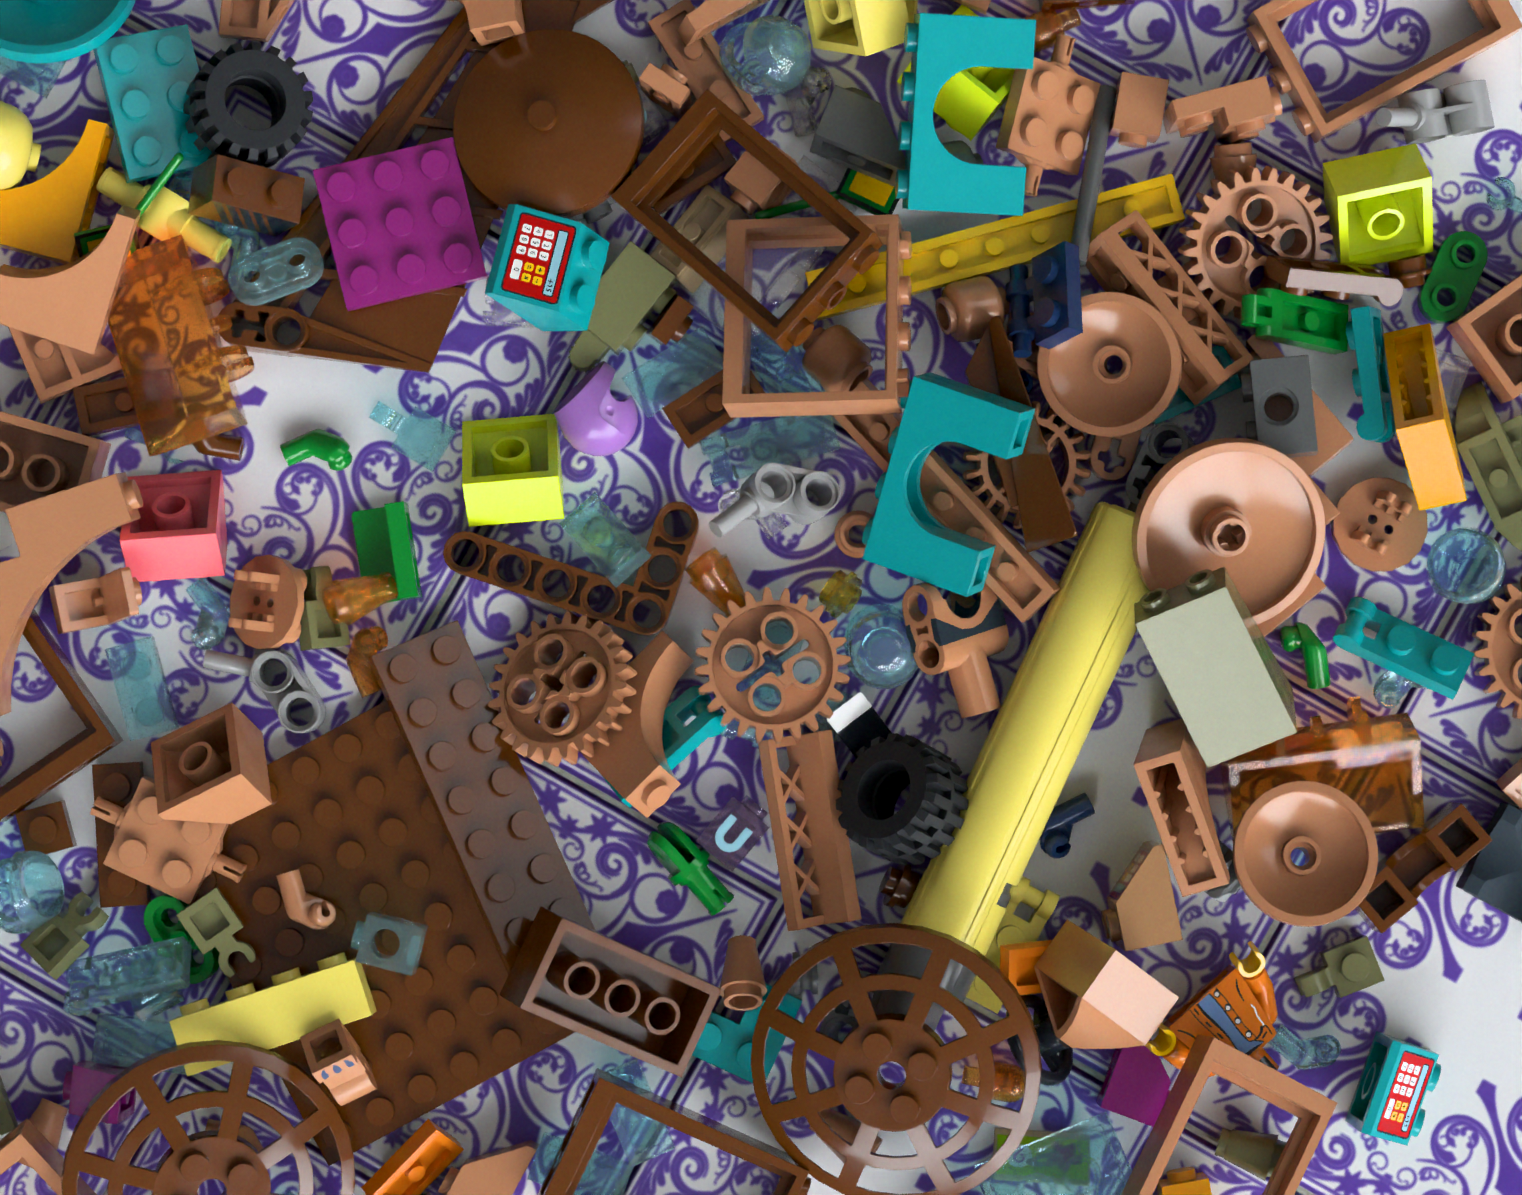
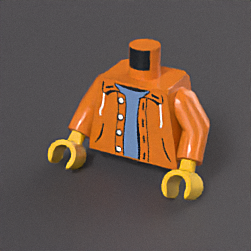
M1252 941L1247 942L1251 951L1245 959L1239 960L1234 952H1231L1229 959L1235 967L1229 964L1164 1023H1161L1158 1027L1159 1033L1154 1040L1148 1041L1144 1046L1155 1055L1162 1056L1175 1068L1181 1070L1199 1034L1214 1037L1263 1064L1278 1070L1279 1065L1263 1048L1277 1034L1273 1027L1278 1016L1274 987L1265 969V958ZM1211 1072L1209 1077L1214 1076L1216 1074Z

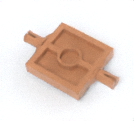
M1056 35L1051 61H1044L1034 57L1033 69H1015L995 148L1013 154L1025 165L1024 195L1037 197L1043 170L1052 169L1065 175H1078L1100 83L1078 75L1069 66L1074 43L1076 42V39L1071 38V36Z
M147 775L142 777L133 799L124 808L100 796L97 797L93 804L94 807L91 808L90 815L116 825L114 841L103 864L187 904H192L195 901L203 881L213 871L239 883L243 872L246 870V864L221 854L223 850V836L229 824L163 820L157 811L155 781Z

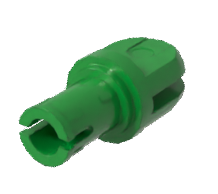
M660 823L657 827L659 833L652 831L649 834L647 844L654 856L670 873L668 876L669 881L674 886L678 884L680 886L686 885L711 916L717 914L726 907L723 903H730L734 895L727 890L708 868L710 854L704 847L698 849L691 839L674 823Z

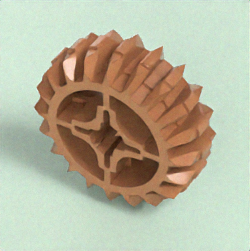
M1033 401L1031 405L1033 408H1036L1035 416L1040 430L1047 433L1044 441L1048 452L1057 444L1062 450L1065 460V473L1060 486L1071 512L1074 510L1075 505L1066 495L1071 493L1082 497L1086 492L1082 486L1074 483L1075 478L1088 479L1091 476L1090 470L1077 468V462L1088 460L1091 458V453L1088 450L1075 452L1073 446L1085 439L1084 434L1080 432L1069 438L1065 431L1071 426L1065 421L1060 426L1053 423L1057 414L1052 408L1048 410L1045 418L1039 417L1040 402ZM981 450L978 453L972 451L964 452L962 459L966 462L976 463V469L964 471L963 479L972 480L978 478L980 485L973 487L971 491L976 497L983 492L987 495L989 499L983 502L988 510L994 504L1001 508L996 515L1001 524L1006 519L1008 512L1015 514L1013 528L1021 529L1018 506L1010 508L1002 483L1000 482L995 487L990 479L988 472L989 453Z

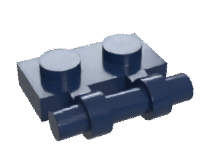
M1063 241L1033 257L1032 276L1030 277L1028 266L1016 264L1010 267V281L1006 283L1005 294L1006 301L1011 304V320L1007 322V338L1012 342L1014 357H1030L1032 355L1031 341L1035 340L1036 345L1051 349L1083 333L1079 246ZM1033 301L1034 314L1030 316V302Z

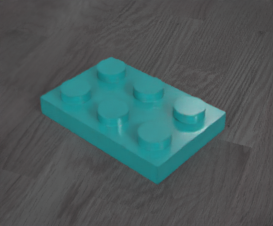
M187 24L110 38L99 47L93 49L127 183L159 177L176 153L183 154L184 159L173 174L193 171V168L209 160L207 158L212 152L207 147H204L201 151L197 149L194 141L198 138L196 132L188 134L185 123L189 120L190 115L183 114L184 103L189 98L186 92L190 83L199 72Z

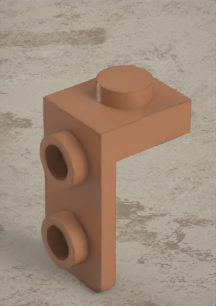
M130 567L119 568L99 578L49 587L58 634L118 623L139 614L138 605L142 603L140 583L136 577H132Z

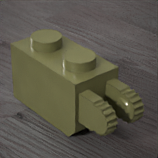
M632 241L628 243L601 277L588 329L581 333L575 341V346H571L572 349L569 351L570 356L568 358H570V363L580 373L582 371L585 373L591 371L596 363L599 364L609 350L619 355L625 347L631 352L648 331L643 326L644 322L653 311L661 315L678 293L672 288L677 282L676 276Z

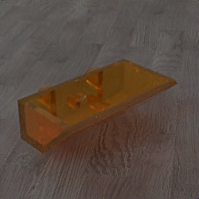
M182 234L138 249L127 258L108 319L109 328L149 456H157L248 424L235 381L250 374L254 370L255 365L252 356L249 357L245 346L233 345L223 347L219 332L230 329L233 324L230 315L224 314L214 317L210 304L223 299L229 294L230 287L227 279L223 280L224 277L219 268H198L194 253Z
M1350 697L1347 701L1348 721L1322 724L1320 715L1310 717V726L1297 727V733L1220 763L1232 842L1241 817L1258 797L1274 787L1296 781L1319 782L1345 793L1366 814L1374 833L1424 827L1421 740L1408 713L1368 718L1366 710L1362 711L1360 697Z

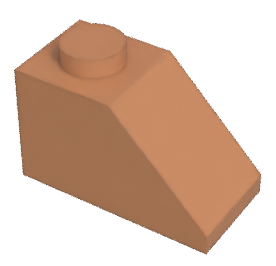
M529 1140L468 1158L460 1170L451 1166L438 1192L443 1195H513L539 1144Z

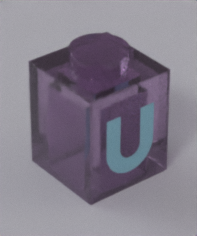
M733 795L696 841L733 872L770 828L763 821L768 812L748 795L742 801Z

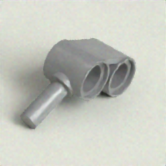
M1473 80L1444 88V93L1440 94L1439 88L1410 92L1397 97L1399 107L1381 108L1376 113V122L1379 126L1403 128L1406 145L1431 142L1451 135L1464 136L1475 134L1495 127L1486 80Z
M767 463L745 480L740 488V499L711 520L709 527L717 537H722L751 514L757 517H766L772 513L785 514L799 524L811 525L820 520L839 503L840 487L836 479L824 471H815L779 463ZM760 482L767 483L772 488L774 498L767 496L762 491ZM805 490L811 491L816 495L819 506L813 505L808 500Z
M206 650L203 668L249 677V682H253L264 693L278 714L280 723L288 731L293 733H310L317 730L323 724L326 717L324 701L297 660L290 654L283 651H267L260 655L254 654L253 658ZM275 658L281 660L287 668L286 679L278 686L269 684L264 676L266 664ZM300 698L307 699L314 708L312 720L304 726L297 724L291 717V707Z

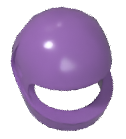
M605 361L594 367L566 395L554 411V416L560 429L571 446L584 454L592 456H608L623 449L632 439L638 424V409L632 395L625 397L621 401L614 399L611 395L610 385L614 378L615 368Z

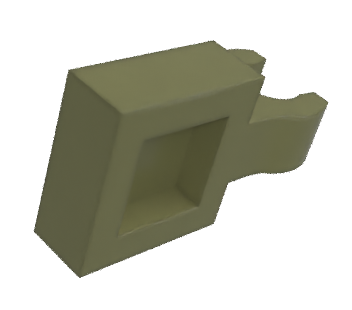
M318 566L303 570L307 577V586L304 591L306 601L304 602V610L300 621L301 633L299 641L301 651L350 645L344 598H332V574L330 567Z
M1366 935L1319 952L1324 966L1294 977L1300 995H1305L1306 998L1323 992L1333 986L1336 996L1342 998L1385 981Z

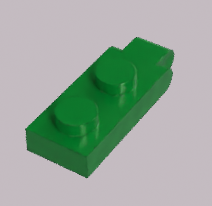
M1272 288L1257 289V295H1242L1241 325L1255 328L1256 338L1334 355L1347 352L1348 350L1346 324L1348 322L1349 305L1309 296L1289 294Z

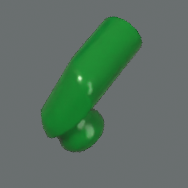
M322 429L309 431L280 445L283 456L289 466L312 456L327 461L329 468L335 471L347 468L352 462V454L348 451L350 445L346 440Z
M1295 622L1294 626L1282 627L1279 631V636L1283 649L1287 652L1299 649L1304 658L1307 687L1321 689L1329 686L1331 681L1327 651L1324 644L1307 624Z

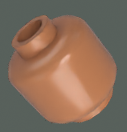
M975 276L948 283L943 289L941 297L936 300L935 308L937 320L942 331L946 335L951 334L958 342H969L982 338L992 317L999 315L1003 324L1004 315L1009 314L1010 303L1006 301L1003 287L997 288L994 281L987 276Z
M834 325L826 330L819 327L803 343V349L805 350L802 359L803 371L825 392L853 391L861 381L868 380L873 371V367L870 365L872 360L870 348L843 325Z

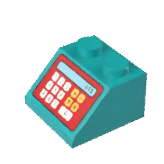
M508 204L485 294L541 331H587L610 242L581 222L517 204Z
M1376 1031L1345 1121L1364 1134L1407 1146L1410 1137H1417L1423 1126L1425 1110L1421 1109V1105L1426 1091L1432 1092L1439 1080L1441 1065L1436 1063L1439 1054Z

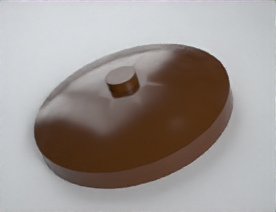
M542 29L526 32L502 42L488 52L467 76L457 98L453 120V135L459 160L470 180L483 195L506 211L508 204H517L563 218L582 214L598 206L617 191L637 162L645 130V115L640 92L622 61L609 48L597 40L584 34L563 29Z

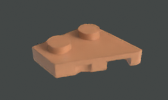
M8 327L40 404L73 392V388L90 385L126 371L124 361L119 356H115L102 344L93 355Z

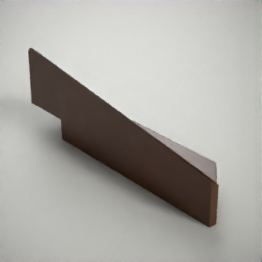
M999 315L994 316L989 321L964 372L968 385L1032 407ZM1034 413L1023 454L1010 459L992 455L1010 508L1016 506L1019 508L1027 553L1077 536L1074 522Z

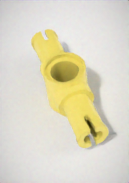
M108 167L101 175L96 190L121 206L125 205L135 209L152 185L148 184L144 187L138 182L127 183L124 174L112 167ZM163 186L139 218L137 227L168 246H171L172 243L178 246L185 244L214 262L220 263L227 255L232 245V240L199 220V216L188 214L189 201Z

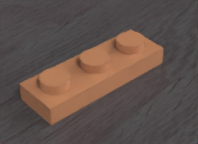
M690 0L680 1L648 22L649 28L676 70L688 79L685 84L696 101L708 89L751 127L764 120L761 110L711 33L688 46L683 42L677 29L684 17L695 10ZM723 130L719 132L725 144L733 140Z

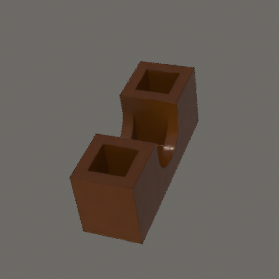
M1449 802L1378 862L1372 887L1355 910L1372 930L1381 934L1384 933L1419 903L1416 899L1427 887L1446 873L1460 869L1493 840L1462 803Z

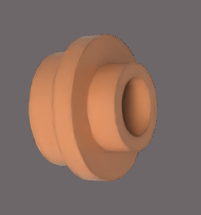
M859 510L851 511L842 516L838 521L834 532L835 542L845 555L852 558H863L866 544L852 542L849 538V531L857 525L865 528L869 519L874 517L872 514Z

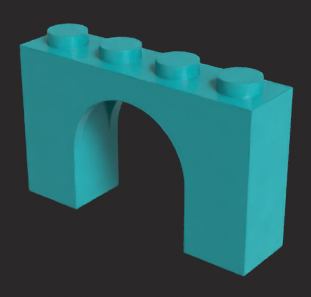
M916 13L914 14V23H906L904 51L912 52L911 72H903L901 101H909L908 121H900L898 130V149L906 150L905 169H897L895 179V198L903 199L902 208L908 210L1023 216L1026 167L972 164L954 157L938 139L934 128L933 109L937 95L943 85L962 70L971 67L1033 69L1036 20Z
M929 372L914 376L913 380H910L908 397H901L900 405L901 408H904L900 426L894 429L889 439L888 453L892 455L887 472L880 476L875 489V498L879 501L874 517L869 519L863 532L862 542L866 544L862 559L968 597L983 590L996 545L947 528L931 515L923 501L920 489V477L924 462L932 450L942 442H957L1004 459L1022 455L1036 408Z

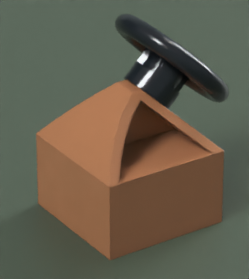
M1068 919L1034 966L1044 999L1033 994L1020 995L1026 1007L1034 1010L1033 1023L1039 1039L1040 1054L1051 1070L1046 1071L1042 1068L1040 1084L1047 1086L1058 1085L1068 1077L1073 1065V1048L1114 1049L1146 1045L1179 999L1177 995L1116 949ZM1016 1034L1008 1038L1007 1042L1016 1062L1025 1072L1023 1049L1019 1036Z

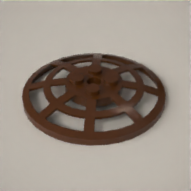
M899 923L863 925L838 932L810 947L796 958L774 983L760 1010L753 1033L751 1052L754 1092L763 1118L776 1141L796 1164L809 1170V1174L817 1181L844 1195H959L978 1186L998 1171L1016 1151L1031 1124L1040 1094L1042 1063L1039 1039L1031 1014L1015 986L998 966L977 949L949 934L917 925ZM896 943L919 946L931 950L932 953L921 978L898 973L870 974L861 977L852 948L870 944ZM833 956L843 984L834 988L820 999L808 1013L803 1023L778 1009L783 997L801 976L819 962ZM950 959L964 965L982 979L1001 1000L1009 1016L982 1028L978 1019L962 1001L948 990L940 987ZM891 989L914 993V997L906 1015L896 1013L876 1015L868 992ZM849 999L858 1024L849 1031L842 1042L816 1030L829 1012ZM932 1003L939 1004L953 1015L965 1029L967 1035L944 1044L940 1036L924 1023ZM770 1027L795 1041L792 1052L791 1073L796 1097L776 1103H771L764 1070L765 1045ZM1016 1034L1019 1036L1023 1049L1025 1066L1024 1094L1019 1111L991 1103L995 1086V1066L991 1046ZM808 1049L835 1061L833 1068L834 1086L810 1093L806 1076ZM975 1053L980 1073L977 1098L950 1089L952 1063ZM886 1062H896L904 1068L906 1078L899 1083H890L881 1076L880 1066ZM843 1104L856 1119L861 1121L853 1144L833 1131L821 1117L819 1111ZM941 1107L968 1116L965 1124L955 1135L943 1144L935 1146L925 1123L934 1117ZM805 1116L809 1125L823 1141L838 1153L847 1157L839 1178L826 1172L804 1155L787 1136L780 1122ZM983 1121L1011 1129L1004 1144L988 1162L968 1177L955 1182L943 1159L950 1157L966 1145L979 1130ZM879 1130L891 1132L906 1131L917 1154L889 1156L873 1153L871 1149ZM865 1165L887 1170H910L924 1167L936 1190L924 1193L893 1194L872 1191L856 1185Z
M222 1040L188 1042L159 1050L133 1063L111 1079L90 1101L75 1125L65 1152L61 1189L62 1195H77L79 1171L107 1179L108 1195H123L124 1184L150 1190L152 1195H198L199 1186L208 1179H218L224 1183L225 1189L221 1195H285L271 1193L268 1169L292 1153L298 1169V1195H313V1169L305 1143L329 1126L335 1138L341 1162L340 1195H353L355 1188L354 1155L347 1128L335 1103L321 1085L296 1063L271 1050L248 1043ZM206 1061L233 1062L227 1091L195 1092L167 1102L153 1079V1076L165 1070L189 1063ZM253 1066L268 1070L291 1082L310 1098L317 1109L296 1126H293L274 1107L255 1097L248 1096ZM135 1087L150 1113L143 1117L127 1134L117 1150L114 1160L85 1152L89 1139L103 1116L122 1096ZM200 1108H223L218 1130L201 1131L187 1135L176 1117L182 1113ZM243 1112L250 1113L265 1121L281 1136L258 1152L251 1143L238 1136ZM159 1127L171 1147L161 1157L155 1170L130 1165V1161L140 1144L152 1131Z

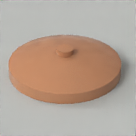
M1220 438L1206 441L1183 451L1171 459L1157 472L1146 487L1137 506L1132 527V550L1135 565L1141 580L1149 592L1158 588L1168 590L1183 584L1189 576L1201 570L1209 569L1214 571L1225 567L1256 624H1260L1276 616L1291 605L1301 595L1314 576L1325 542L1326 525L1324 510L1319 494L1305 471L1278 449L1246 438Z

